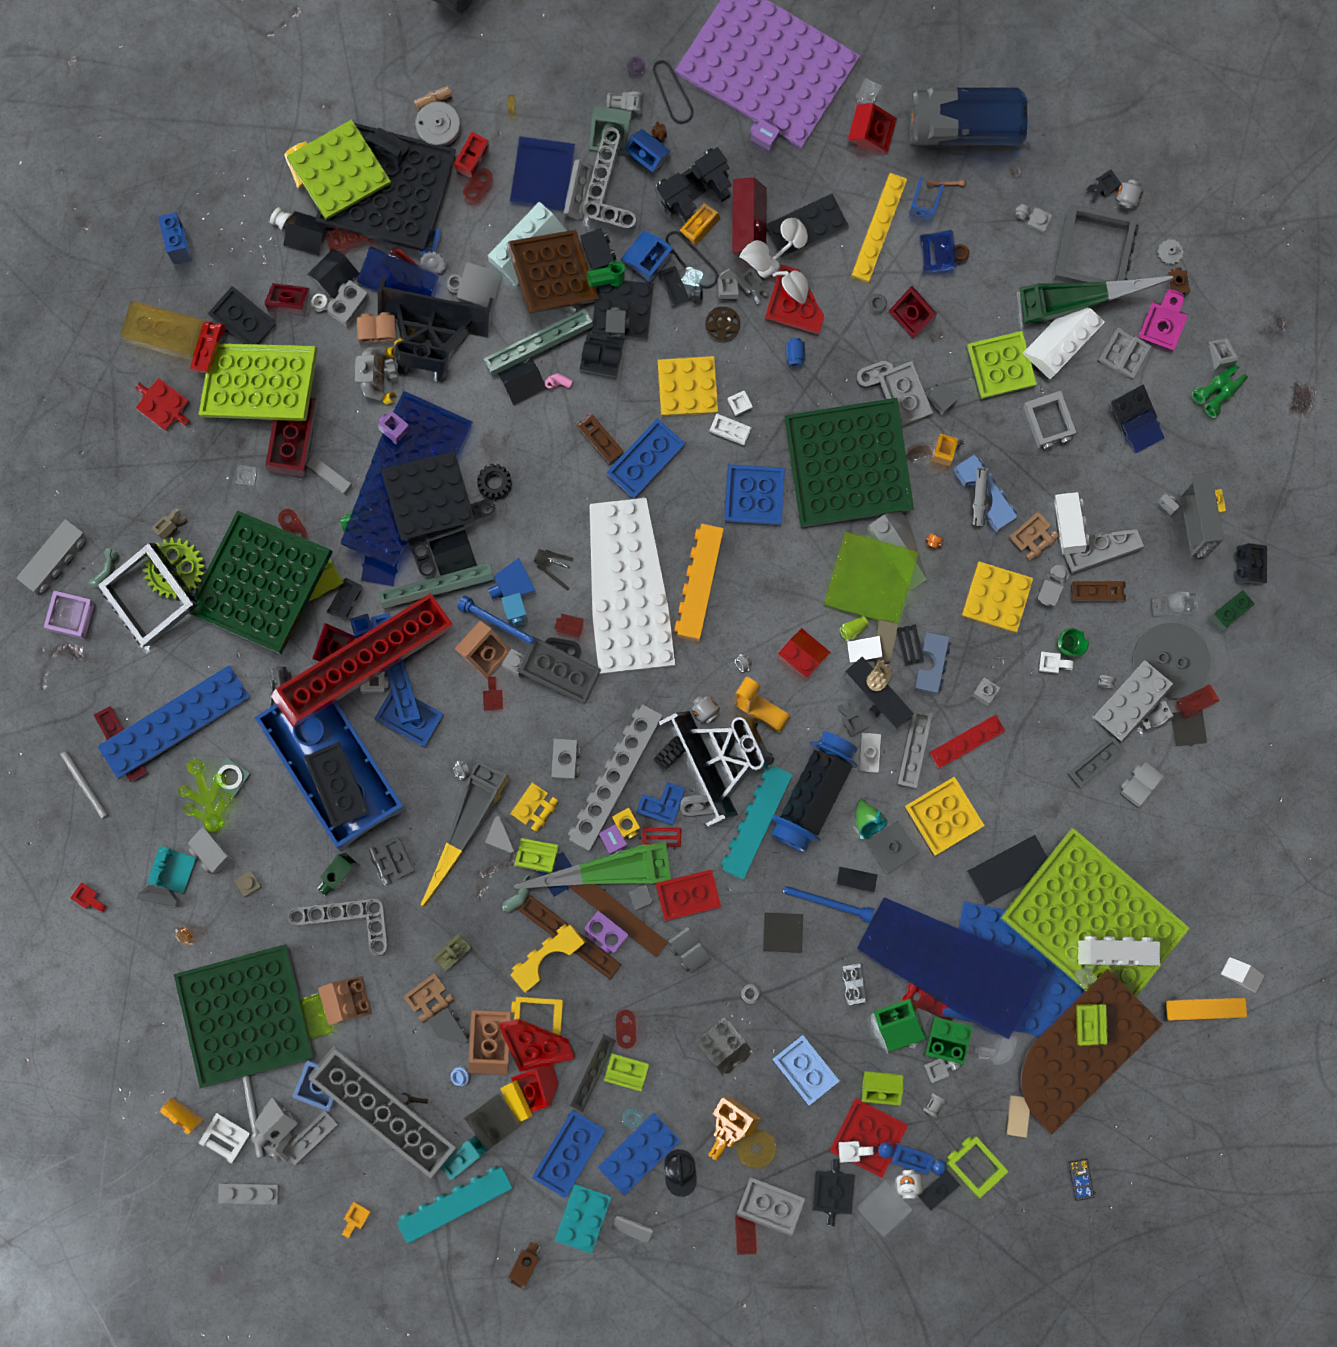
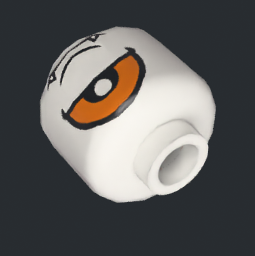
M904 1170L903 1175L897 1176L898 1194L903 1199L918 1198V1195L923 1191L921 1175L915 1174L914 1170Z

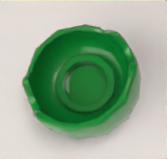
M1069 628L1059 635L1058 646L1060 651L1068 657L1082 656L1088 650L1089 641L1085 639L1084 632L1075 628Z

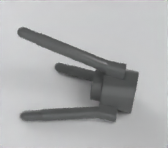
M284 666L271 669L269 708L273 706L271 695L274 692V685L276 684L279 687L286 683V680H291V672H287V668Z

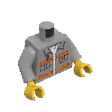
M395 346L387 347L385 350L381 347H369L362 353V356H356L355 383L361 388L364 396L383 400L386 405L392 404L396 401H393L391 397L396 396V393L392 391L383 394L384 355L388 359L395 358L392 354Z

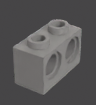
M350 280L346 284H342L338 290V296L335 299L332 298L327 305L328 314L346 327L349 326L369 299L368 293ZM350 292L357 293V296L353 299L347 297ZM339 307L346 308L342 314L337 313L336 310Z

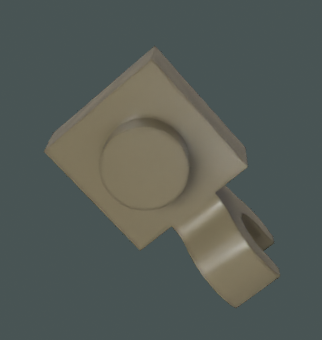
M175 508L168 517L164 515L151 529L163 540L176 528L175 524L185 522L186 517L182 514L177 518L180 510Z

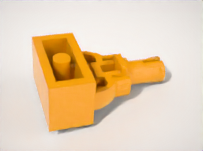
M723 1097L713 1113L718 1117L716 1121L717 1129L713 1134L716 1137V1142L708 1155L712 1159L719 1161L727 1146L734 1147L737 1141L742 1140L746 1136L753 1135L762 1118L734 1098Z

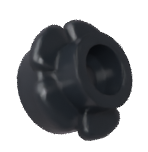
M694 286L693 290L689 292V300L693 301V304L702 303L703 289L697 288V286Z

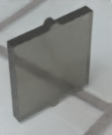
M1186 709L1184 712L1172 713L1174 716L1172 727L1175 746L1189 745L1192 747L1193 744L1207 743L1203 709L1192 711Z

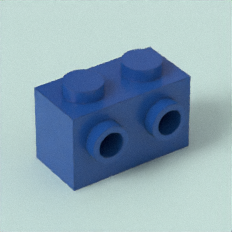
M643 129L633 134L624 148L627 153L652 172L664 164L671 152Z

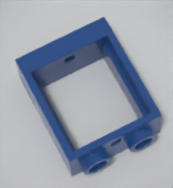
M177 212L158 216L166 252L173 265L192 260L184 226Z

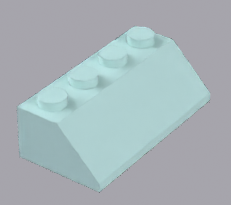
M538 202L488 255L489 262L517 286L519 281L506 245L508 241L567 230L552 212Z

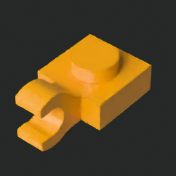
M353 1202L344 1217L348 1224L342 1235L350 1238L355 1227L360 1229L363 1227L371 1212Z

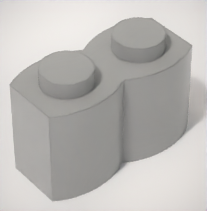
M1147 762L1143 765L1139 763L1132 771L1135 774L1131 780L1127 778L1121 785V788H1123L1121 794L1137 807L1142 805L1164 777Z

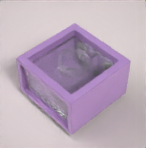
M53 591L44 628L50 632L85 640L95 603L91 599Z

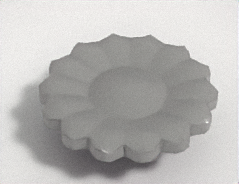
M1167 239L1159 245L1158 257L1161 258L1162 262L1173 265L1182 259L1183 247L1174 239Z
M429 251L421 257L420 264L422 269L430 275L441 274L446 268L445 259L440 253L437 254L435 251Z

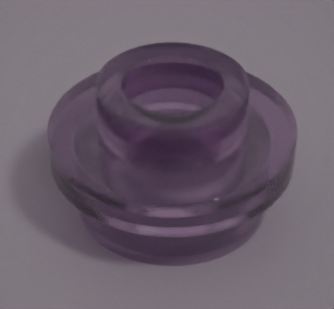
M634 56L628 60L627 70L633 75H640L645 70V61L641 57ZM638 64L640 67L638 69H634L633 65Z

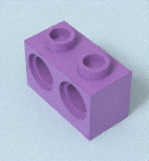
M599 911L596 912L584 928L586 931L585 936L592 942L595 940L602 944L600 948L608 954L610 952L615 954L629 936ZM594 923H601L603 925V930L600 933L592 931ZM616 935L618 937L617 944L609 945L607 943L608 936Z

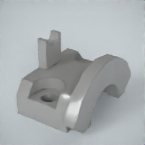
M1167 697L1163 698L1142 721L1147 731L1156 727L1160 729L1162 726H1166V722L1174 718L1167 704Z

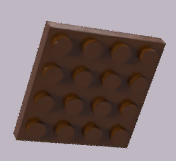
M576 230L512 240L506 244L529 314L591 303L599 299L596 288L589 286L587 271L590 270Z

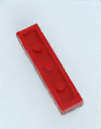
M994 715L935 748L929 754L938 769L1004 733L1005 729L997 715Z

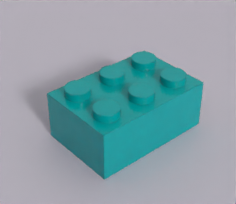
M574 1184L554 1241L592 1254L612 1196Z

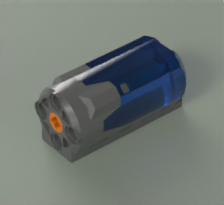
M932 87L929 90L912 91L910 145L1021 146L1026 141L1028 127L1027 96L1018 87Z

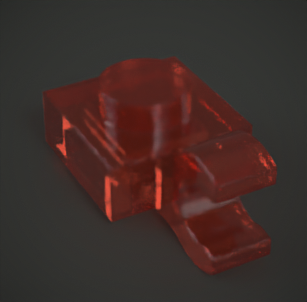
M496 676L488 677L489 691H483L484 711L503 710V691L497 690Z

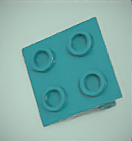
M159 846L147 883L184 894L196 858Z

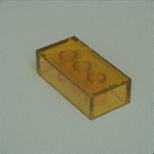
M130 301L120 337L127 343L192 360L204 320Z

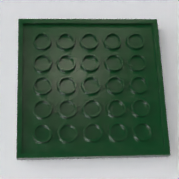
M898 398L785 415L801 527L914 510Z
M237 510L194 595L200 605L189 614L282 655L333 551Z
M287 944L173 974L200 1088L314 1058Z

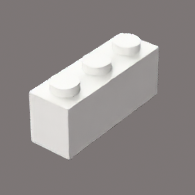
M1078 492L1055 495L1054 504L1062 555L1085 552L1086 545H1089V536L1084 532L1086 517L1082 516L1081 510H1084L1083 499H1079Z

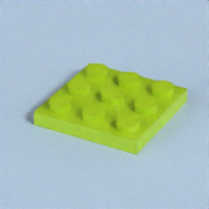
M1023 331L967 344L981 399L1037 385L1031 361L1023 354L1027 349Z

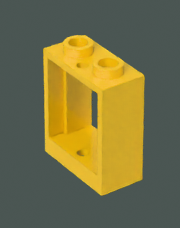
M516 997V1001H512L511 1013H515L514 1020L520 1019L521 1003L555 1005L553 1033L561 1036L563 1000Z

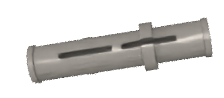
M984 467L977 468L975 501L972 504V508H974L972 524L976 526L985 525V510L988 507L986 496L989 469L986 468L985 470Z

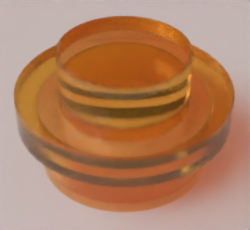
M184 926L175 929L177 940L181 944L184 942L189 944L190 939L193 938L191 933Z

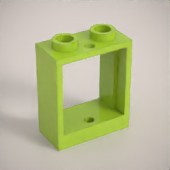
M969 1136L962 1142L963 1147L959 1151L955 1149L948 1155L947 1158L949 1160L946 1163L977 1198H981L1009 1171L977 1136L973 1138ZM975 1144L998 1168L978 1188L955 1164Z

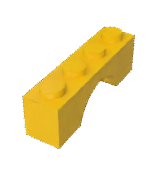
M564 924L557 930L558 935L553 939L551 936L542 943L544 947L539 951L534 949L527 955L529 959L525 963L520 961L512 968L514 972L510 975L525 993L542 980L540 966L547 954L560 951L571 955L586 943V940L572 924L569 926Z

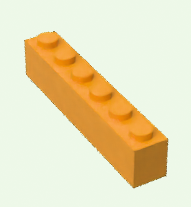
M701 524L700 529L696 528L694 539L698 541L696 547H692L690 558H694L693 564L688 565L686 574L690 578L688 584H684L682 593L686 595L685 601L680 602L678 611L682 615L680 621H676L674 630L678 632L677 637L700 642L724 528Z

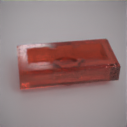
M1209 684L1178 700L1176 704L1185 719L1218 703L1220 700Z
M735 1214L737 1255L757 1254L755 1222Z

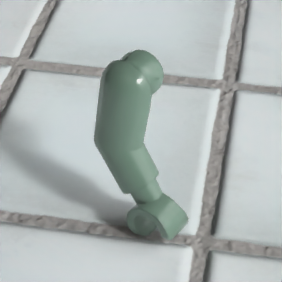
M110 548L105 550L106 562H104L103 570L95 577L89 579L90 587L98 589V585L112 574L114 565L112 562L118 557L116 551H112Z
M530 875L525 876L524 882L530 878ZM522 888L517 895L504 901L502 904L504 912L510 913L523 905L530 888Z

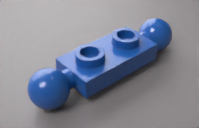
M887 1142L882 1143L878 1148L881 1157L890 1158L892 1156L891 1162L893 1164L928 1175L930 1169L936 1175H942L947 1171V1164L943 1160L933 1161L935 1156L898 1143L895 1149Z

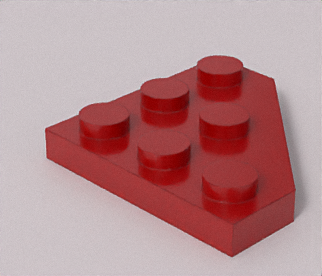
M781 264L779 272L787 271L790 274L794 270L799 272L800 270ZM778 275L765 319L819 335L825 315L818 306L809 286L806 301L804 304H801L784 289L782 278L785 275Z
M521 1019L500 1023V1031L519 1072L575 1059L572 1045L569 1039Z

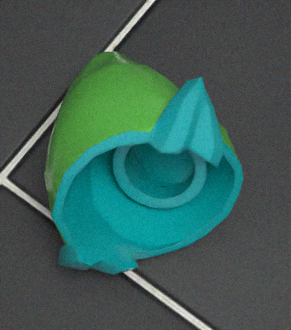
M860 799L856 809V824L860 838H872L873 834L881 831L887 825L888 820L881 810L869 805L864 799Z

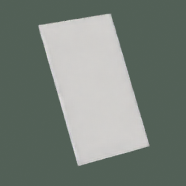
M880 636L847 642L850 662H856L862 656L866 660L882 657Z

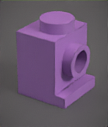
M392 411L387 415L384 414L378 421V429L389 437L394 444H397L408 432L409 424ZM394 426L395 429L391 430L389 427Z

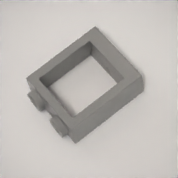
M1061 391L1025 402L1023 408L1038 449L1042 447L1049 449L1055 446L1054 443L1060 441L1067 443L1073 440L1072 437L1075 436L1076 430ZM1058 403L1068 431L1043 439L1034 411Z

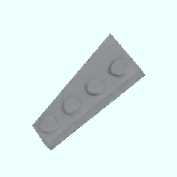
M1137 529L1117 531L1110 534L1098 533L1089 536V545H1086L1085 552L1064 555L1072 574L1144 549V545Z

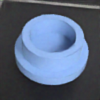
M456 1067L451 1073V1080L455 1085L464 1086L469 1082V1073L464 1067Z

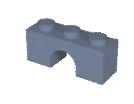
M926 633L922 654L930 655L934 659L935 666L928 671L919 669L914 691L937 695L938 691H942L944 680L941 679L942 672H946L948 661H945L946 653L950 654L952 645L949 642L948 636Z

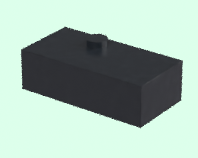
M862 656L844 672L843 677L870 706L869 711L876 718L879 716L888 728L895 733L912 718L914 713L888 684L880 691H873L868 687L867 677L874 668Z

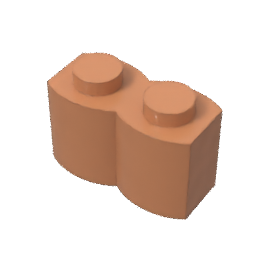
M384 312L380 313V316H372V314L366 313L362 314L361 317H357L359 343L396 341L395 315Z

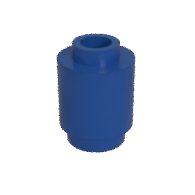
M791 338L786 343L789 366H803L806 360L805 342L801 341L800 338Z

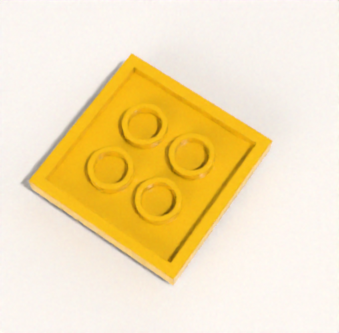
M714 356L658 360L661 417L718 413Z
M978 562L962 617L1017 633L1033 578Z
M955 777L905 806L934 856L985 826Z

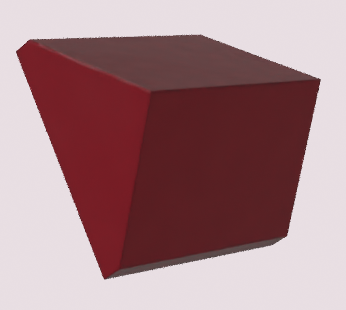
M272 283L265 299L267 311L305 316L309 288Z
M913 286L889 309V312L913 338L934 322L937 316L936 311Z
M324 623L312 660L317 664L354 641L355 636Z

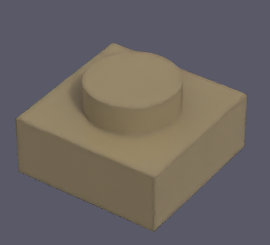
M251 870L234 880L244 897L261 888Z

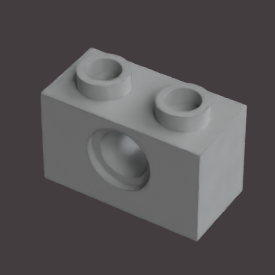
M554 739L552 779L575 781V776H579L580 764H576V757H580L581 745H577V740ZM564 755H569L572 761L570 764L565 765L561 762V758Z

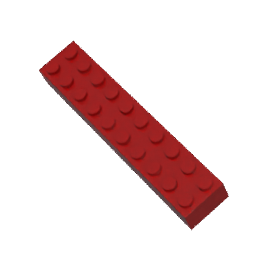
M430 593L274 690L271 697L294 728L445 634L453 623Z

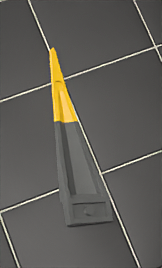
M477 760L467 778L449 837L421 902L423 908L502 796V790L510 778Z

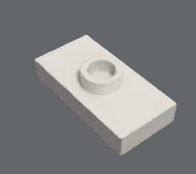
M716 414L709 432L745 446L752 427Z
M861 734L859 772H879L881 734Z

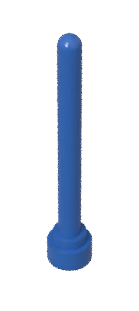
M463 596L459 600V610L465 613L473 612L529 644L534 643V637L476 606L473 599L468 596Z
M788 886L783 889L785 894L858 915L864 922L871 923L875 908L868 906L861 909Z

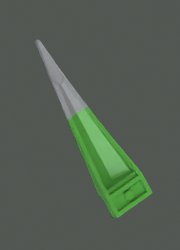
M663 841L649 845H639L515 884L514 888L582 884L657 883L670 880L671 874L666 843Z

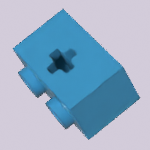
M520 593L501 598L508 623L514 627L524 625V622L528 621Z

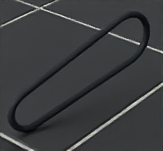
M658 60L653 65V73L669 114L675 122L686 123L693 117V107L670 64L665 60ZM659 63H665L668 66L690 107L691 114L686 120H677L672 114L655 70L656 65Z
M669 232L665 238L666 243L669 244L668 238L671 234H678L715 272V281L710 285H702L673 249V254L696 284L702 288L714 286L718 281L717 270L680 232Z

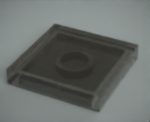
M765 912L763 952L802 953L803 914Z

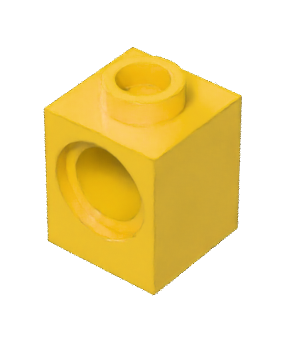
M629 808L612 816L623 838L627 837L629 840L638 835L637 831L640 830V827ZM630 820L633 826L631 829L625 830L621 826L622 822Z

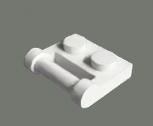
M216 1113L199 1144L203 1147H209L233 1164L251 1133ZM213 1134L235 1148L231 1152L209 1139L210 1136Z

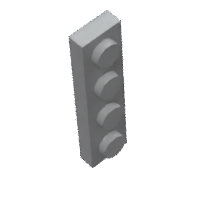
M914 709L897 785L916 789L933 713Z

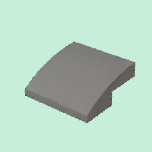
M466 262L456 299L472 303L474 306L487 308L490 298H494L495 303L502 274Z
M1117 327L1111 334L1098 361L1134 379L1151 346L1138 337H1132Z

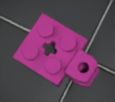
M1169 289L1163 298L1162 304L1152 301L1139 338L1175 350L1188 317L1187 313L1180 311L1184 300L1183 293ZM1175 297L1177 298V301L1173 302L1171 301V298ZM1166 321V324L1169 326L1168 329L1160 330L1158 323Z

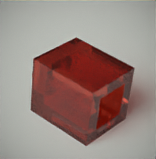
M561 614V618L556 619L554 629H557V634L560 636L580 640L584 619Z

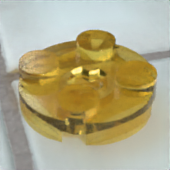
M756 1129L753 1135L746 1136L738 1141V1158L747 1167L754 1169L763 1168L770 1164L775 1156V1142L763 1130ZM754 1143L762 1147L758 1155L755 1152H751Z

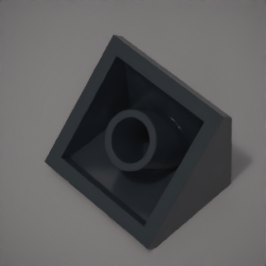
M294 211L286 224L283 246L320 257L329 227L316 224V217Z
M333 248L307 275L324 292L335 299L339 294L338 290L342 284H346L349 280L353 282L360 273L344 254Z
M531 357L497 373L513 406L547 390L539 369Z
M465 530L429 541L440 576L477 566Z

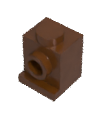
M1180 267L1171 269V272H1168L1166 276H1173L1174 280L1167 282V289H1173L1183 293L1184 296H1188L1191 290L1187 270L1182 271ZM1180 278L1182 282L1178 283L1176 279Z

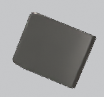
M646 884L628 892L635 910L653 903Z

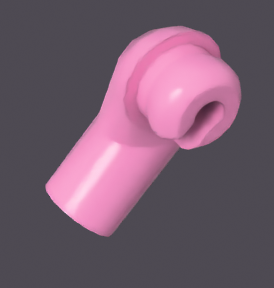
M556 373L546 378L545 386L552 389L563 385L570 389L574 380Z

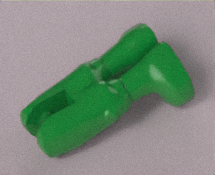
M1234 365L1220 375L1215 376L1211 384L1205 388L1197 387L1191 392L1195 401L1199 404H1204L1217 390L1221 389V392L1204 406L1205 411L1212 418L1219 416L1223 402L1234 397L1237 390L1248 378L1246 374H1243L1235 382L1230 379V376H1233L1239 369L1238 365Z

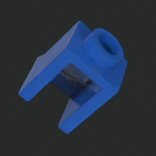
M431 230L425 251H421L420 254L424 255V253L429 251L437 252L442 236L441 230Z

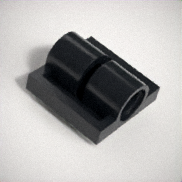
M587 333L579 370L617 378L624 340Z

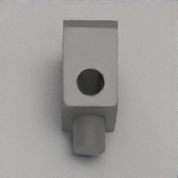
M272 1097L255 1121L254 1125L259 1133L253 1141L260 1147H263L268 1140L273 1144H278L298 1122L285 1105Z

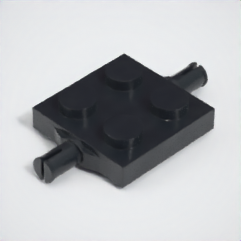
M833 1159L832 1170L826 1172L816 1171L812 1210L828 1214L827 1226L831 1225L832 1227H835L836 1215L842 1213L852 1214L855 1175L845 1174L840 1171V1159H837V1166L836 1159Z

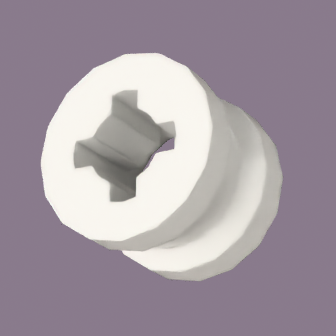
M277 207L271 215L269 222L272 225H278L279 229L283 231L286 229V224L292 214L289 212L285 213L282 208Z

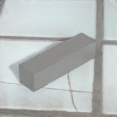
M315 456L306 464L310 470L344 495L352 487L350 482Z

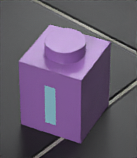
M760 119L758 124L754 123L750 130L751 140L770 151L780 135V130Z
M616 824L599 833L610 855L624 851V848L627 847Z

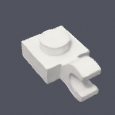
M1041 652L1039 672L1058 674L1059 668L1072 670L1073 661L1061 660V654Z
M859 1141L839 1142L840 1162L860 1161L859 1155H873V1147H859Z

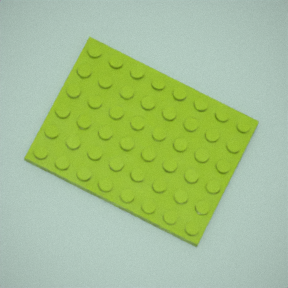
M1074 828L1069 830L1001 916L1005 923L1084 990L1108 968L1136 997L1190 929ZM1085 937H1097V940H1104V937H1116V941H1122V937H1134V941H1141V938H1153V941L1160 942V965L1078 964V941L1085 940Z

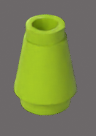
M862 616L842 624L839 630L846 641L854 640L869 626V623Z

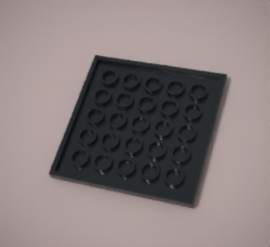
M354 123L365 141V137L369 132L374 134L377 128ZM389 132L410 145L409 150L399 164L371 149L391 184L327 220L318 210L315 223L424 252L453 164L456 149L443 145H433L423 140Z

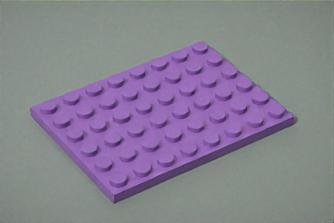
M720 0L675 69V73L757 123L760 119L766 121L780 130V137L802 149L856 65L860 55L769 0Z

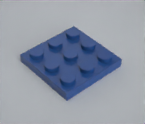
M728 464L724 522L781 525L785 468Z

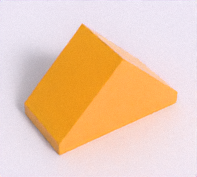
M940 433L932 462L950 467L958 438Z

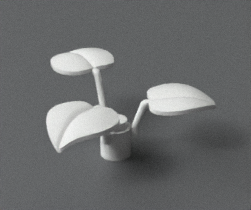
M788 218L781 224V234L789 243L773 258L769 255L768 246L762 241H753L748 244L739 257L747 261L763 278H767L770 275L774 277L785 275L782 278L784 289L792 298L804 304L808 294V282L805 276L796 270L790 274L787 271L777 272L779 263L776 259L792 244L796 248H801L807 242V231L803 223L796 218Z

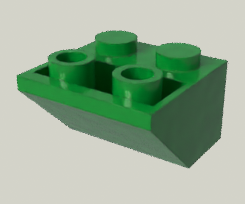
M911 999L874 1011L878 1028L889 1052L927 1040L916 1003Z
M934 1017L928 1036L926 1056L964 1065L973 1026Z

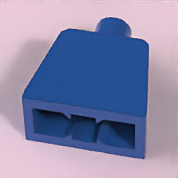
M519 558L495 574L494 578L497 585L488 589L492 599L502 594L506 597L520 593L521 598L536 593Z

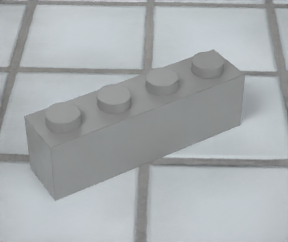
M65 519L16 578L36 595L43 593L47 589V583L51 578H55L60 573L61 566L71 560L75 549H79L84 544L86 536Z

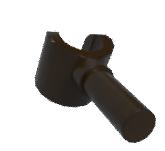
M409 1093L401 1094L408 1097V1101L403 1102L406 1105L410 1103L428 1104V1099L415 1098Z

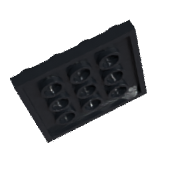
M455 451L381 469V475L401 542L475 524V518Z

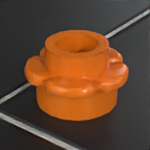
M930 533L928 538L926 537L928 545L937 549L939 546L943 547V538L933 533Z

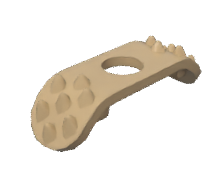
M877 660L873 671L867 677V685L873 691L882 690L888 684L893 674L892 668H888L889 665L884 664V660Z

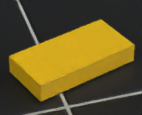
M517 1080L500 1088L516 1124L533 1116Z

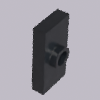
M947 1170L918 1197L932 1211L955 1191L960 1184Z

